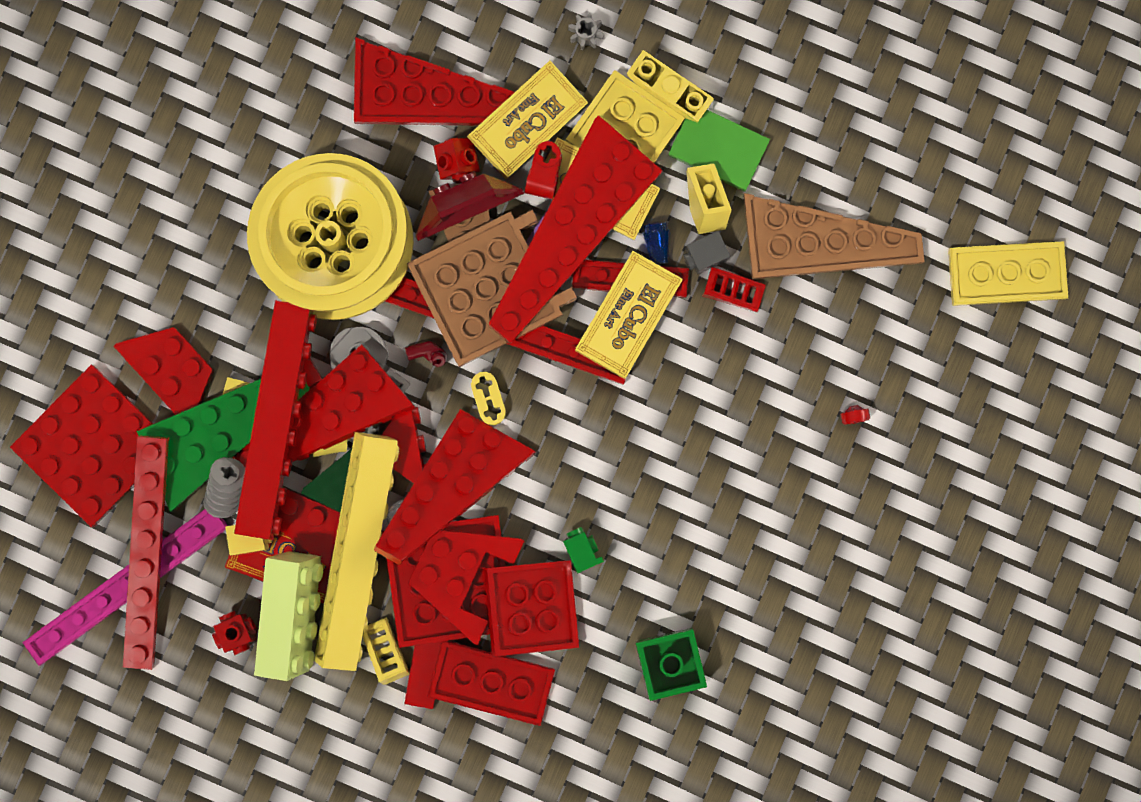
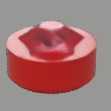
M859 405L849 406L844 413L840 414L842 424L844 425L865 422L871 419L869 409H864Z

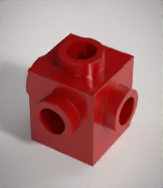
M451 138L433 146L440 180H452L454 184L461 183L460 177L474 171L476 173L480 172L475 145L469 138Z
M235 611L219 617L221 623L213 626L215 632L212 633L217 648H223L224 653L233 651L234 655L251 649L249 643L257 640L255 636L257 628L251 617L248 618L246 613L237 615ZM230 628H234L237 631L235 639H231L228 632Z

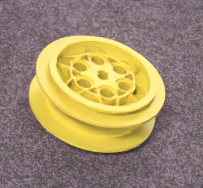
M325 153L311 155L298 159L279 170L259 192L250 211L247 226L249 255L261 280L283 302H289L295 306L313 310V314H316L318 319L339 320L352 318L364 314L383 303L402 282L408 270L407 263L411 261L413 253L414 235L411 218L392 183L371 164L343 154ZM322 210H330L329 216L326 219L318 220V214ZM358 213V218L355 222L346 223V218L349 214ZM312 232L311 238L307 242H300V237L303 233ZM360 239H368V244L365 248L356 249V243ZM316 257L322 258L320 266L310 268L311 260ZM350 261L348 270L338 272V266L341 262Z

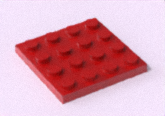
M91 364L10 448L90 527L94 528L134 487L137 431L154 423Z
M499 515L452 521L442 530L502 537ZM426 544L400 565L386 558L399 648L467 638L409 584ZM485 553L461 606V609L488 621L482 635L490 634L484 568L506 566L504 560Z

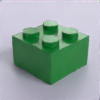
M692 628L635 641L650 701L707 687Z

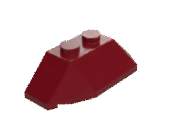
M475 171L459 178L461 184L451 188L449 183L433 189L435 195L430 197L427 202L415 238L417 241H420L521 196L524 192L522 188L489 175L481 174L477 176Z

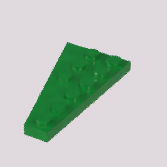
M261 379L137 431L138 436L169 438L165 501L170 512L178 508L184 500L195 493L209 479L211 466L217 459L223 457L233 458L250 443ZM307 382L304 390L300 389L298 400L310 390Z

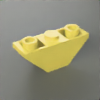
M644 50L627 72V76L636 85L686 119L697 123L714 100L712 96Z

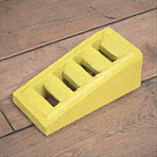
M386 617L369 624L365 634L362 636L378 681L386 685L408 676L410 672L388 618ZM385 630L386 635L374 640L371 639V635ZM389 641V646L376 651V646ZM393 652L394 657L382 662L380 661V657ZM395 664L398 665V668L385 673V668Z

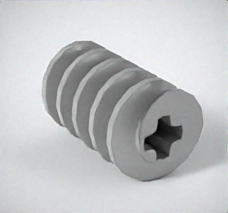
M223 457L217 459L211 466L203 503L206 511L213 517L228 518L238 511L245 467L236 459Z

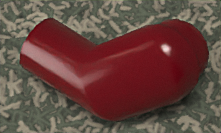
M425 341L405 347L409 361L424 357L435 367H442L446 363L447 354L445 350L432 341Z

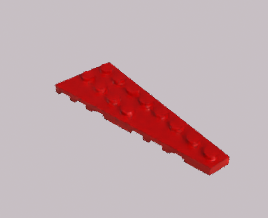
M599 115L594 119L488 326L509 344L518 337L663 171Z

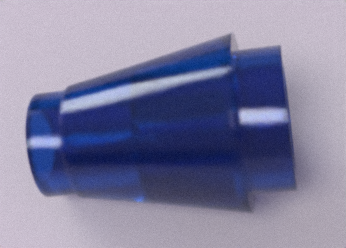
M667 222L644 225L645 232H642L651 261L655 264L668 263L670 229H667Z

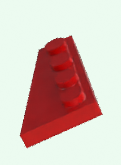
M287 490L284 506L279 505L277 516L282 518L280 531L311 555L321 556V562L330 569L340 512Z

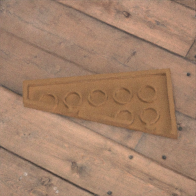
M743 194L752 280L923 264L925 262L921 233L891 226H881L865 220H855L843 217V215L785 204L773 199H763L751 194Z

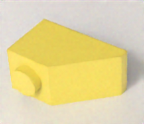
M715 164L687 168L690 212L698 234L726 230L732 209Z

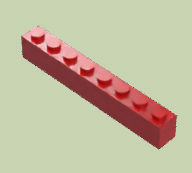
M275 300L234 530V534L268 540H273L274 535H279L282 518L277 516L279 505L284 506L287 489L283 488L284 476L289 477L292 459H288L289 448H294L297 437V430H293L294 419L300 417L302 401H298L300 389L304 390L306 385L307 372H303L305 360H310L312 343H308L310 331H315L317 315L313 314V310L304 309L289 302Z

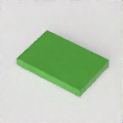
M706 110L698 123L685 118L668 156L691 167L715 164L721 181L746 192L770 139Z

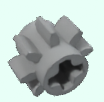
M591 13L583 18L577 14L576 25L570 24L568 26L569 31L575 33L571 36L570 42L574 43L577 41L580 44L581 50L587 45L596 48L595 39L603 38V32L597 30L600 28L602 21L597 20L595 22L591 19ZM584 27L586 30L591 29V35L587 36L586 33L581 34V28Z

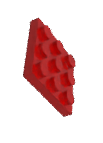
M571 560L484 568L492 657L579 648Z

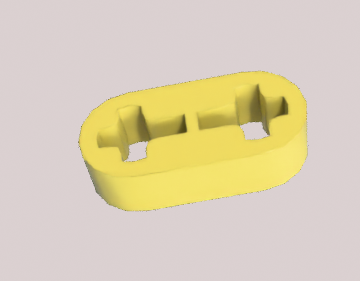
M479 372L472 378L471 388L483 422L495 426L502 423L505 419L504 403L495 377L488 372ZM485 377L486 381H492V385L488 387L490 396L486 398L482 389H476V385L480 384V378ZM492 400L495 409H501V413H498L497 419L493 421L490 416L485 417V412L489 411L487 401Z

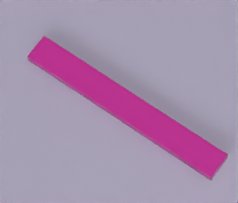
M204 509L162 540L160 578L225 532V526H228L223 518L213 517ZM129 565L22 642L38 666H42L127 603Z

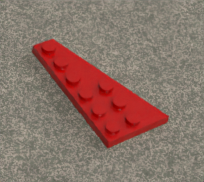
M355 37V124L479 126L515 93L496 85L475 80V78L467 75L463 76L450 71V69L421 59L396 53L386 47L367 43L365 40Z

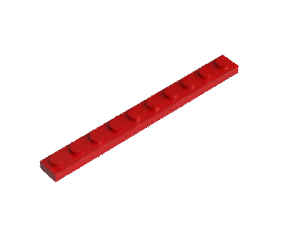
M404 277L397 289L384 301L434 319L416 281ZM541 326L515 339L511 344L507 343V345L621 385H624L625 379L576 352L575 349L581 339L545 326Z

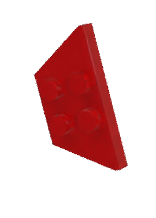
M175 327L114 345V348L175 415L202 403L206 386L211 380L214 369Z

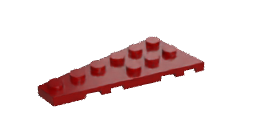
M361 344L298 400L302 401L301 414L299 418L294 419L293 430H297V437L294 448H289L288 459H292V462L304 460L310 457L309 454L320 449H328L354 437L355 432L363 433L370 426L379 422L385 423L393 419L392 416L403 411L409 412L416 407ZM250 443L233 457V459L242 463L245 468Z
M460 409L378 540L374 551L398 565L402 564L424 546L430 538L445 529L457 516L462 515L488 494L494 486L505 477L510 476L522 463L532 458L536 451Z

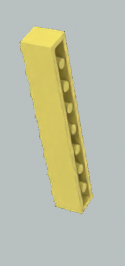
M355 432L314 657V661L322 668L356 671L357 663L362 658V635L365 634L368 626L366 617L367 607L373 599L371 585L373 577L376 576L378 571L377 552L374 551V548L383 534L381 531L383 520L388 515V491H391L394 483L392 474L393 464L397 461L399 455L398 441L388 436Z

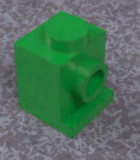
M582 527L566 534L568 539L563 541L577 574L604 562L602 556L595 557L594 553L598 552L599 549L593 536L586 537Z

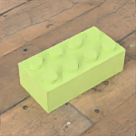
M288 551L266 558L254 676L289 681L310 671V668L313 666L314 652L312 651V642L317 634L315 613L320 605L318 584L323 576L321 556Z

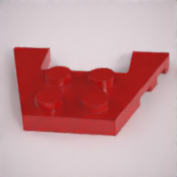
M439 531L427 541L409 584L472 643L478 645L488 621L461 609L467 592L485 553L514 565L525 540Z

